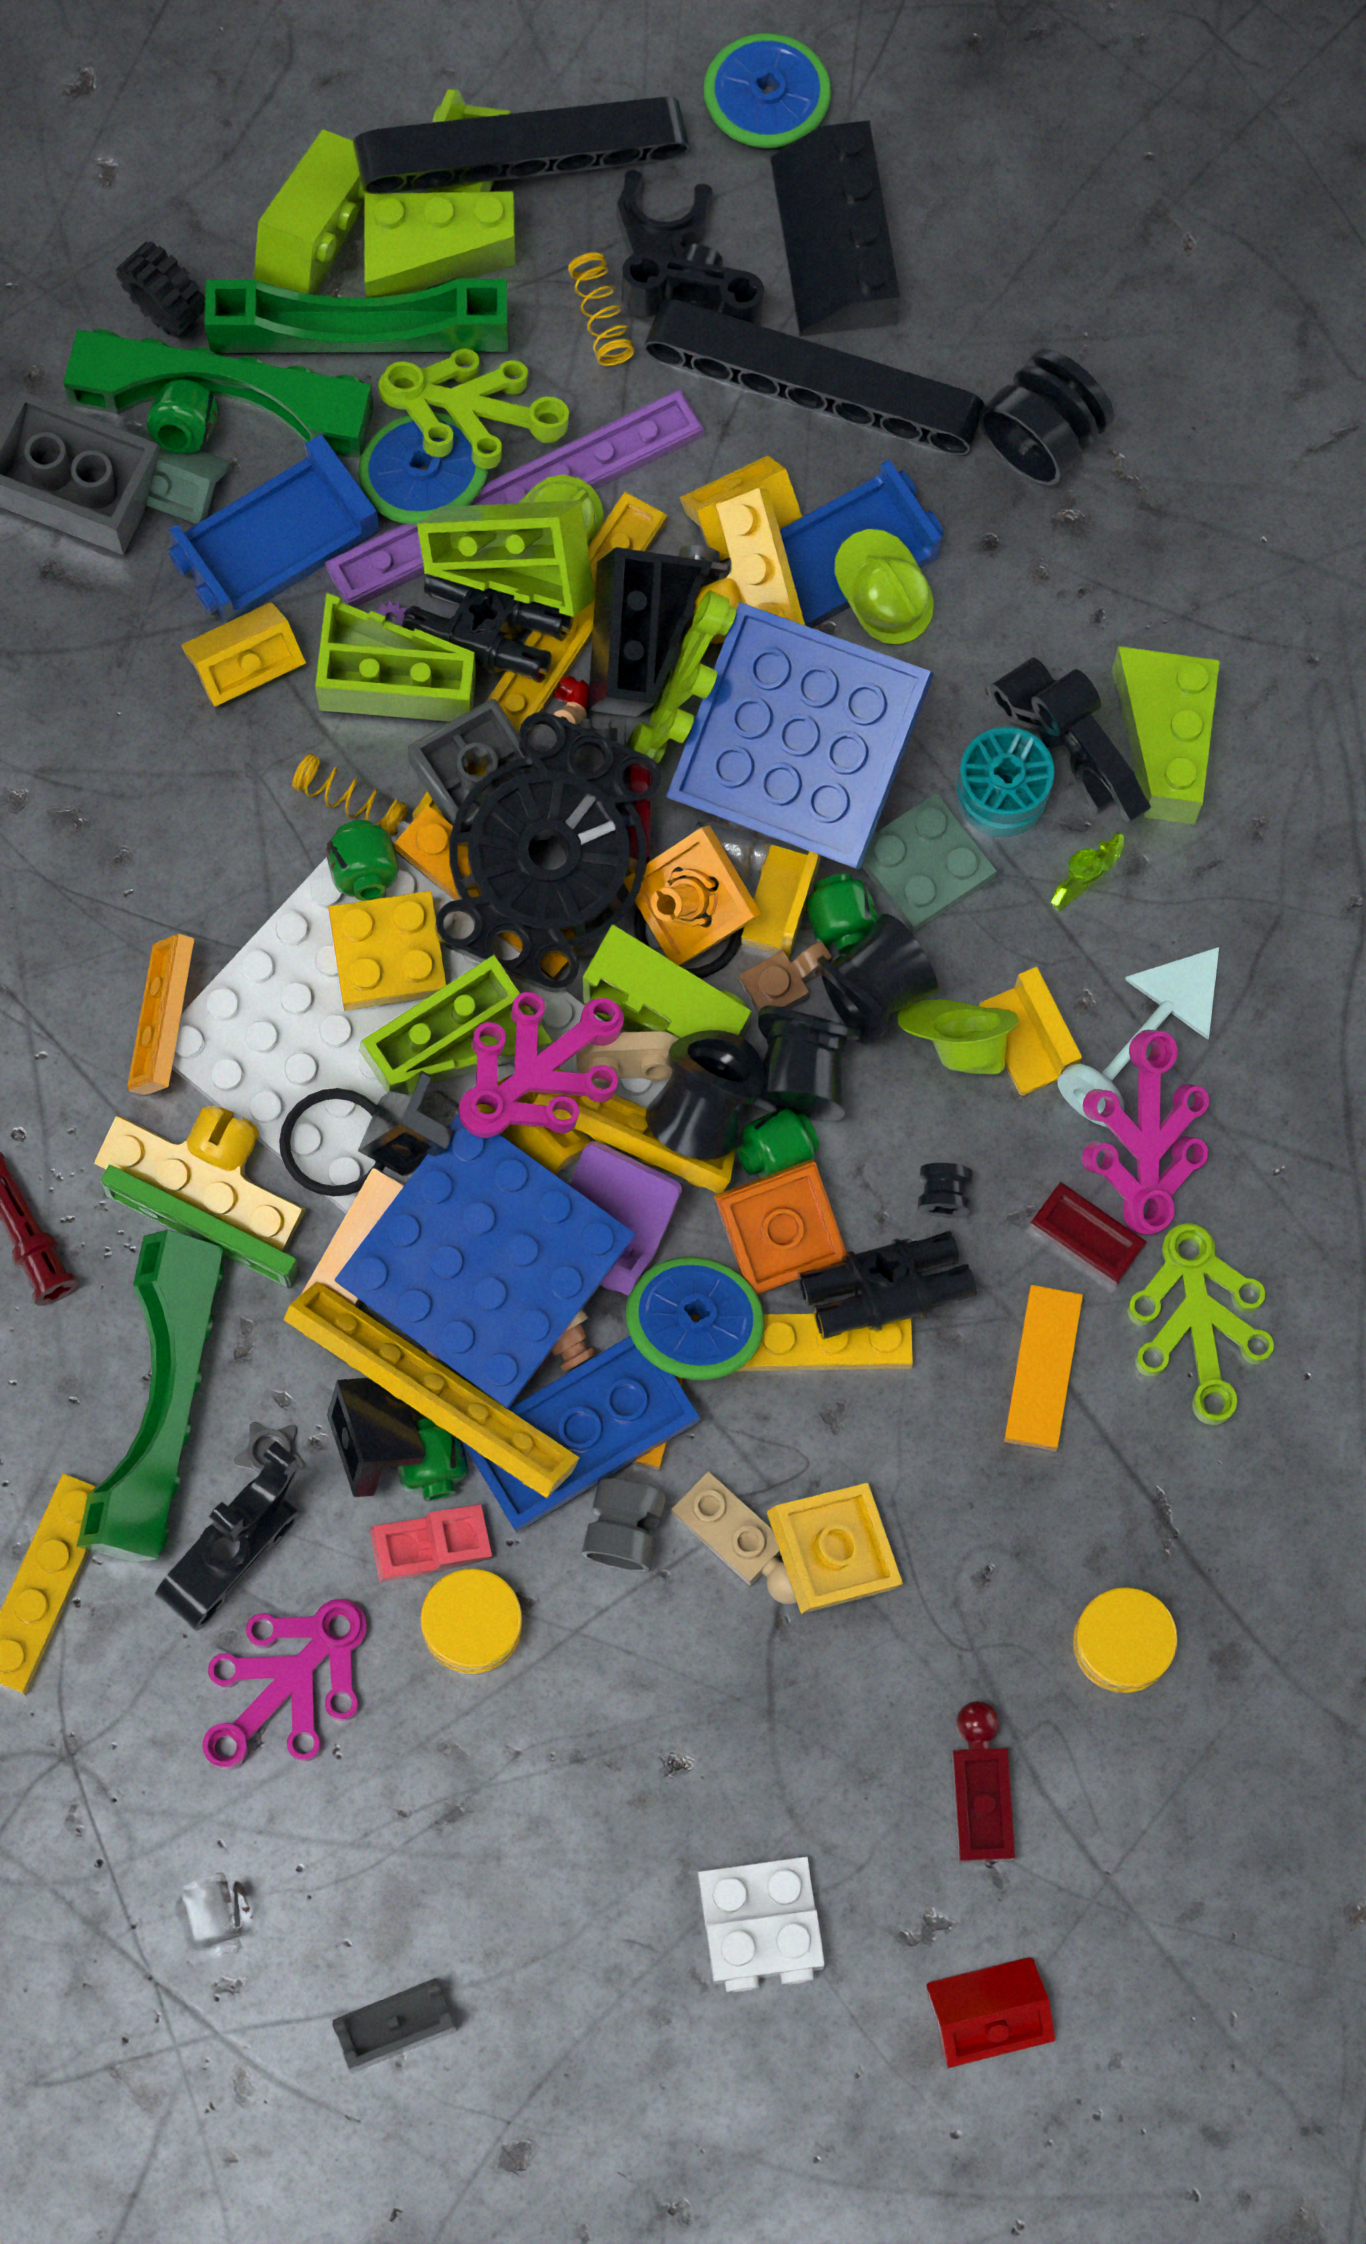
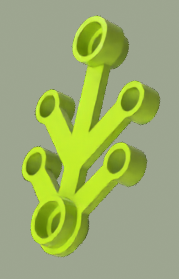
M458 349L452 353L450 358L423 369L410 362L401 361L393 363L386 368L379 379L378 392L380 398L393 408L407 410L423 433L424 451L433 457H444L452 451L453 430L447 424L439 423L428 404L447 410L472 445V462L482 469H491L499 465L502 456V443L496 436L489 434L477 416L529 428L534 437L543 443L558 441L568 430L569 409L558 398L541 397L534 401L529 408L486 397L500 390L504 393L515 395L526 389L528 369L520 361H505L499 366V369L478 377L480 368L478 354L470 349ZM468 364L470 365V367L464 368L458 365ZM513 375V376H517V377H519V378H518V379H509V378H507V376ZM450 378L463 383L451 389L437 385ZM433 438H442V439H444V441H442V442H435V441H433V440H431V439H433ZM488 449L493 451V453L485 454L480 451Z
M711 590L706 592L698 605L692 626L682 641L675 670H669L654 705L649 724L639 722L626 745L628 748L647 755L657 765L663 757L667 740L672 739L683 743L692 727L694 715L679 709V707L692 695L706 699L717 678L716 670L699 662L713 636L716 633L722 636L728 633L735 619L737 609L729 605V598Z
M1184 1223L1175 1226L1167 1233L1162 1244L1164 1265L1144 1291L1135 1293L1128 1303L1127 1313L1131 1321L1141 1326L1149 1325L1157 1319L1160 1313V1301L1182 1276L1185 1299L1154 1340L1141 1346L1136 1355L1135 1364L1138 1371L1145 1376L1156 1377L1160 1375L1168 1365L1169 1354L1190 1328L1199 1387L1192 1399L1193 1412L1205 1424L1220 1425L1229 1420L1237 1407V1394L1229 1383L1221 1380L1213 1327L1239 1345L1243 1359L1251 1364L1266 1362L1274 1350V1341L1268 1332L1261 1329H1253L1207 1295L1204 1275L1232 1293L1231 1300L1234 1307L1243 1313L1257 1311L1264 1302L1266 1293L1264 1286L1258 1280L1245 1278L1215 1256V1243L1206 1229L1197 1224ZM1184 1243L1192 1244L1197 1250V1256L1192 1259L1184 1258L1179 1253V1246ZM1243 1288H1251L1256 1292L1258 1300L1252 1304L1243 1302L1239 1291ZM1139 1300L1148 1301L1153 1306V1313L1149 1316L1138 1314L1135 1309V1303ZM1251 1339L1263 1341L1266 1346V1352L1262 1355L1253 1354L1248 1348V1341ZM1148 1351L1158 1353L1162 1360L1161 1365L1155 1368L1147 1366L1144 1363L1143 1354ZM1210 1396L1218 1398L1222 1403V1411L1218 1413L1209 1412L1204 1406V1399Z

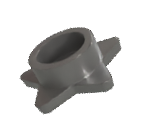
M684 545L679 549V557L713 562L705 578L718 580L719 574L728 573L731 565L719 563L720 552L716 549L701 545Z
M252 1422L249 1425L250 1441L248 1447L234 1458L236 1465L256 1470L257 1475H259L267 1462L263 1457L264 1453L277 1441L297 1458V1464L301 1466L299 1471L304 1467L302 1460L292 1450L296 1433L294 1425L274 1430L267 1429L257 1422Z

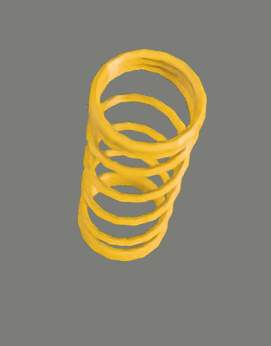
M590 252L573 259L568 266L570 276L577 280L574 286L575 292L585 298L581 304V311L584 315L591 317L587 324V331L591 335L598 337L593 345L597 362L601 365L613 366L631 358L635 348L633 342L628 339H616L604 344L599 350L597 349V343L601 338L619 336L625 333L628 327L617 325L601 334L593 333L590 325L595 318L614 316L621 311V307L618 305L608 306L594 315L585 311L584 304L588 299L603 298L615 291L613 286L600 287L588 295L581 294L578 290L580 281L601 277L609 271V268L606 267L607 261L605 256L601 253ZM601 260V263L594 268L585 271H574L575 268L585 262ZM612 289L605 294L594 295L601 290ZM618 308L612 313L600 315L607 310ZM624 328L618 333L606 335L613 330ZM627 347L626 350L618 354H605L613 349ZM603 356L613 359H602L601 357Z
M313 753L306 755L294 774L292 788L298 792L305 789L307 797H313L326 787L325 804L328 808L338 806L346 798L345 814L347 818H355L367 808L365 820L369 821V813L378 788L374 789L369 800L356 814L349 815V801L358 777L354 778L346 793L336 803L331 805L328 803V794L331 782L338 768L337 766L334 767L326 782L315 793L310 794L308 792V785L318 770L320 758L313 755ZM395 799L386 815L376 825L380 826L382 824V828L386 829L390 835L395 836L398 832L396 826L406 818L408 812L407 803L403 801L398 803V799Z

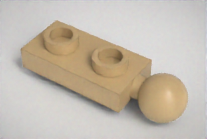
M708 1471L671 1509L672 1515L749 1586L763 1574L767 1577L768 1591L776 1601L783 1604L797 1603L784 1562L778 1559L781 1553L773 1530Z

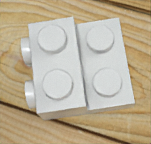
M808 1857L698 1872L713 1985L725 1984L726 1993L758 1989V1979L780 1976L781 1985L814 1981L813 1971L823 1970L825 1965L817 1910H815Z

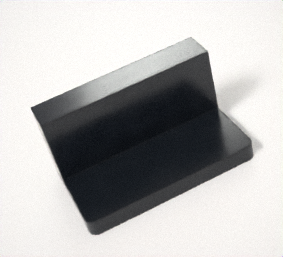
M420 1071L380 1098L358 1151L404 1176L417 1168L427 1154L435 1157L447 1149L454 1131L417 1111L431 1080V1075Z
M370 1378L336 1381L327 1418L353 1497L374 1496L384 1467L420 1465L423 1463L425 1452L407 1403L394 1397L389 1391Z

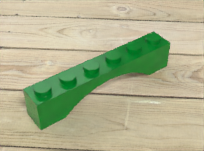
M256 279L206 280L205 329L209 348L215 353L455 352L458 349H470L475 352H508L507 279H455L440 286L414 293L368 298L329 297L301 293L276 287Z
M79 329L76 331L63 380L67 399L71 406L119 414L139 404L155 400L165 384L173 380L185 379L202 385L213 396L226 397L247 403L275 416L296 432L305 443L322 434L337 456L358 460L361 458L374 404L371 384L364 383L357 377L338 375L335 378L319 375L306 367L295 365L288 368L266 365L260 359L249 356L240 357L239 359L218 356L215 352L201 347H194L190 350L170 347L163 341L153 338H145L141 341L122 338L116 333L105 329H95L92 332Z
M168 1229L143 1236L133 1289L143 1310L150 1338L152 1374L148 1403L140 1429L125 1457L102 1483L88 1493L77 1547L131 1562L157 1560L159 1553L167 1543L169 1525L166 1520L170 1501L175 1496L180 1483V1472L177 1468L181 1449L187 1442L191 1431V1421L188 1415L192 1396L196 1393L201 1383L202 1369L199 1363L203 1344L208 1340L212 1331L213 1319L210 1311L214 1293L218 1290L223 1278V1266L220 1263L224 1247Z

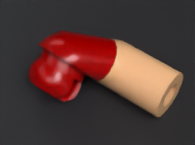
M564 676L559 682L560 688L555 690V697L558 701L566 703V705L553 715L580 726V722L587 719L589 686L584 680L579 682L573 676Z

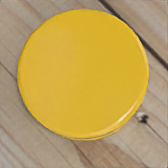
M474 1568L454 1571L436 1582L423 1602L421 1628L427 1648L441 1665L454 1672L467 1675L490 1672L504 1664L512 1656L521 1639L523 1625L518 1598L509 1584L492 1572Z
M1115 1588L1095 1597L1079 1617L1073 1634V1651L1082 1672L1097 1686L1115 1693H1133L1150 1687L1168 1669L1177 1649V1629L1169 1610L1155 1596L1136 1588Z

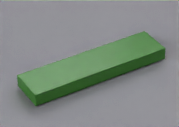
M110 1164L100 1179L108 1198L178 1233L224 1247L223 1256L286 1288H292L300 1273L296 1258Z

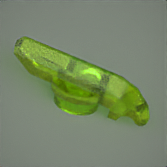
M1116 832L1110 841L1102 840L1098 843L1100 849L1097 852L1094 849L1087 848L1071 856L1068 861L1069 876L1057 886L1051 900L1055 910L1062 911L1115 864L1124 846V836L1122 833Z

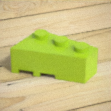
M324 129L319 133L258 221L254 279L292 291L317 294L364 204V194H370L363 191L353 141Z
M514 192L364 194V275L366 298L414 293L454 279H472L516 265Z
M581 500L440 507L417 523L425 574L483 591L490 588L514 595V600L527 604L534 601L559 609V613L575 617L595 600Z
M326 592L315 684L319 711L451 722L473 709L477 677L475 652L416 628L413 632L386 621L384 615L371 610L370 613L364 612L342 603L341 598Z
M1122 646L1117 648L1111 670L1114 684H1117L1122 706V720L1124 728L1127 729L1132 751L1131 761L1134 774L1151 805V808L1143 813L1144 818L1193 825L1196 823L1204 798L1220 660Z
M613 924L583 975V1005L585 1006L588 1002L599 998L612 1000L623 1012L622 1030L626 1032L660 1031L673 1034L680 1039L695 1032L721 1030L734 1033L744 1039L750 1028L752 1011L746 1008V1003L741 998L728 991L717 990ZM595 1013V1015L606 1022L612 1019L606 1014Z
M493 955L362 1039L359 1052L387 1093L420 1071L431 1075L429 1084L476 1072L477 1054L472 1048V1041L476 1028L486 1022L500 1025L506 1034L503 1052L497 1057V1066L515 1062L516 1024L512 1020L511 1010L514 999L520 992L495 955ZM528 1005L519 1008L525 1015H534ZM541 1024L538 1025L537 1055L553 1044ZM492 1036L480 1038L481 1042L487 1046L498 1044V1041Z

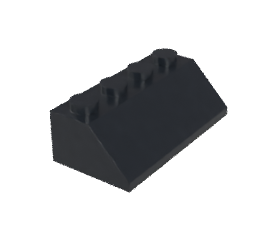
M870 120L820 126L770 157L799 337L897 325L900 292Z

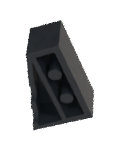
M615 547L597 562L588 710L637 717L656 704L677 652V644L686 621L692 615L696 605L694 604L703 579L707 577L713 562Z

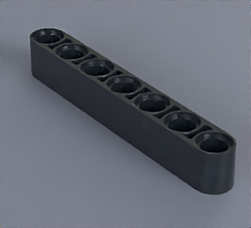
M656 97L369 130L356 136L353 140V147L363 191L370 194H384L665 161L686 153L689 150V142L679 100L674 97Z
M675 299L661 301L644 344L645 352L663 364L954 455H964L970 451L980 423V411L985 406L980 397L967 390Z

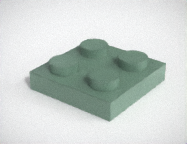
M937 792L875 832L861 865L912 934L994 880L997 874L996 869Z

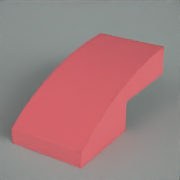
M481 1504L429 1512L425 1518L376 1525L369 1530L379 1583L444 1571L492 1557Z

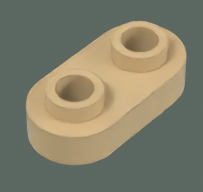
M660 1031L623 1032L609 1045L598 1046L589 1043L576 1054L577 1069L580 1073L587 1074L592 1067L605 1065L616 1072L618 1079L645 1078L651 1081L664 1080L672 1074V1068L667 1063L669 1049L679 1038L673 1034ZM601 1078L592 1080L599 1083L607 1082L606 1080Z

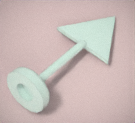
M1219 947L1125 978L1128 983L1160 1006L1102 1073L1084 1064H1073L1068 1066L1058 1077V1088L1073 1109L1091 1122L1106 1126L1103 1122L1089 1119L1083 1111V1100L1086 1094L1093 1089H1102L1115 1093L1119 1099L1120 1108L1124 1111V1100L1112 1080L1131 1059L1129 1056V1045L1132 1039L1143 1030H1156L1170 1013L1207 1040L1209 1039ZM1103 1097L1099 1100L1097 1104V1110L1099 1114L1102 1113L1105 1108V1100Z

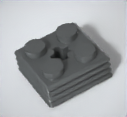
M495 699L486 701L408 746L409 763L445 819L452 826L457 811L472 788L488 773L511 761L525 757L518 746L517 731ZM474 762L479 768L487 765L486 774L480 777L476 774L469 775L468 764ZM531 767L521 769L524 774L534 772ZM510 774L492 782L482 793L490 795L501 784L511 780ZM475 803L471 805L463 819L460 829L461 833L471 831L474 817L480 809Z

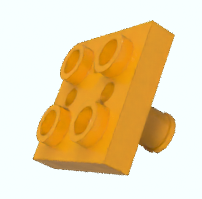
M710 825L701 827L648 862L640 891L634 900L666 957L680 967L762 915ZM632 873L624 878V884L629 893L632 889L636 873ZM711 877H715L719 882V887L716 891L711 889L715 887V882L710 880ZM705 912L712 918L710 926L706 925L709 919L707 917L702 918Z

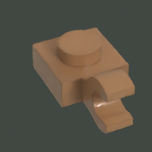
M822 941L807 948L792 962L789 961L784 951L781 950L738 975V981L758 1013L762 1007L768 1005L792 1009L810 998V993L805 983L821 975L816 959L822 955L828 961L833 958Z

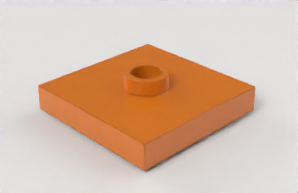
M812 1159L713 1196L740 1275L750 1284L756 1294L798 1279L799 1272L841 1262L842 1256L846 1255V1250L818 1168Z

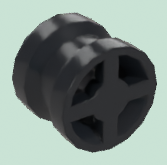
M930 1163L921 1166L919 1180L924 1184V1193L918 1198L917 1210L929 1216L944 1218L968 1215L970 1213L971 1201L966 1197V1187L972 1182V1170L969 1167L954 1163Z

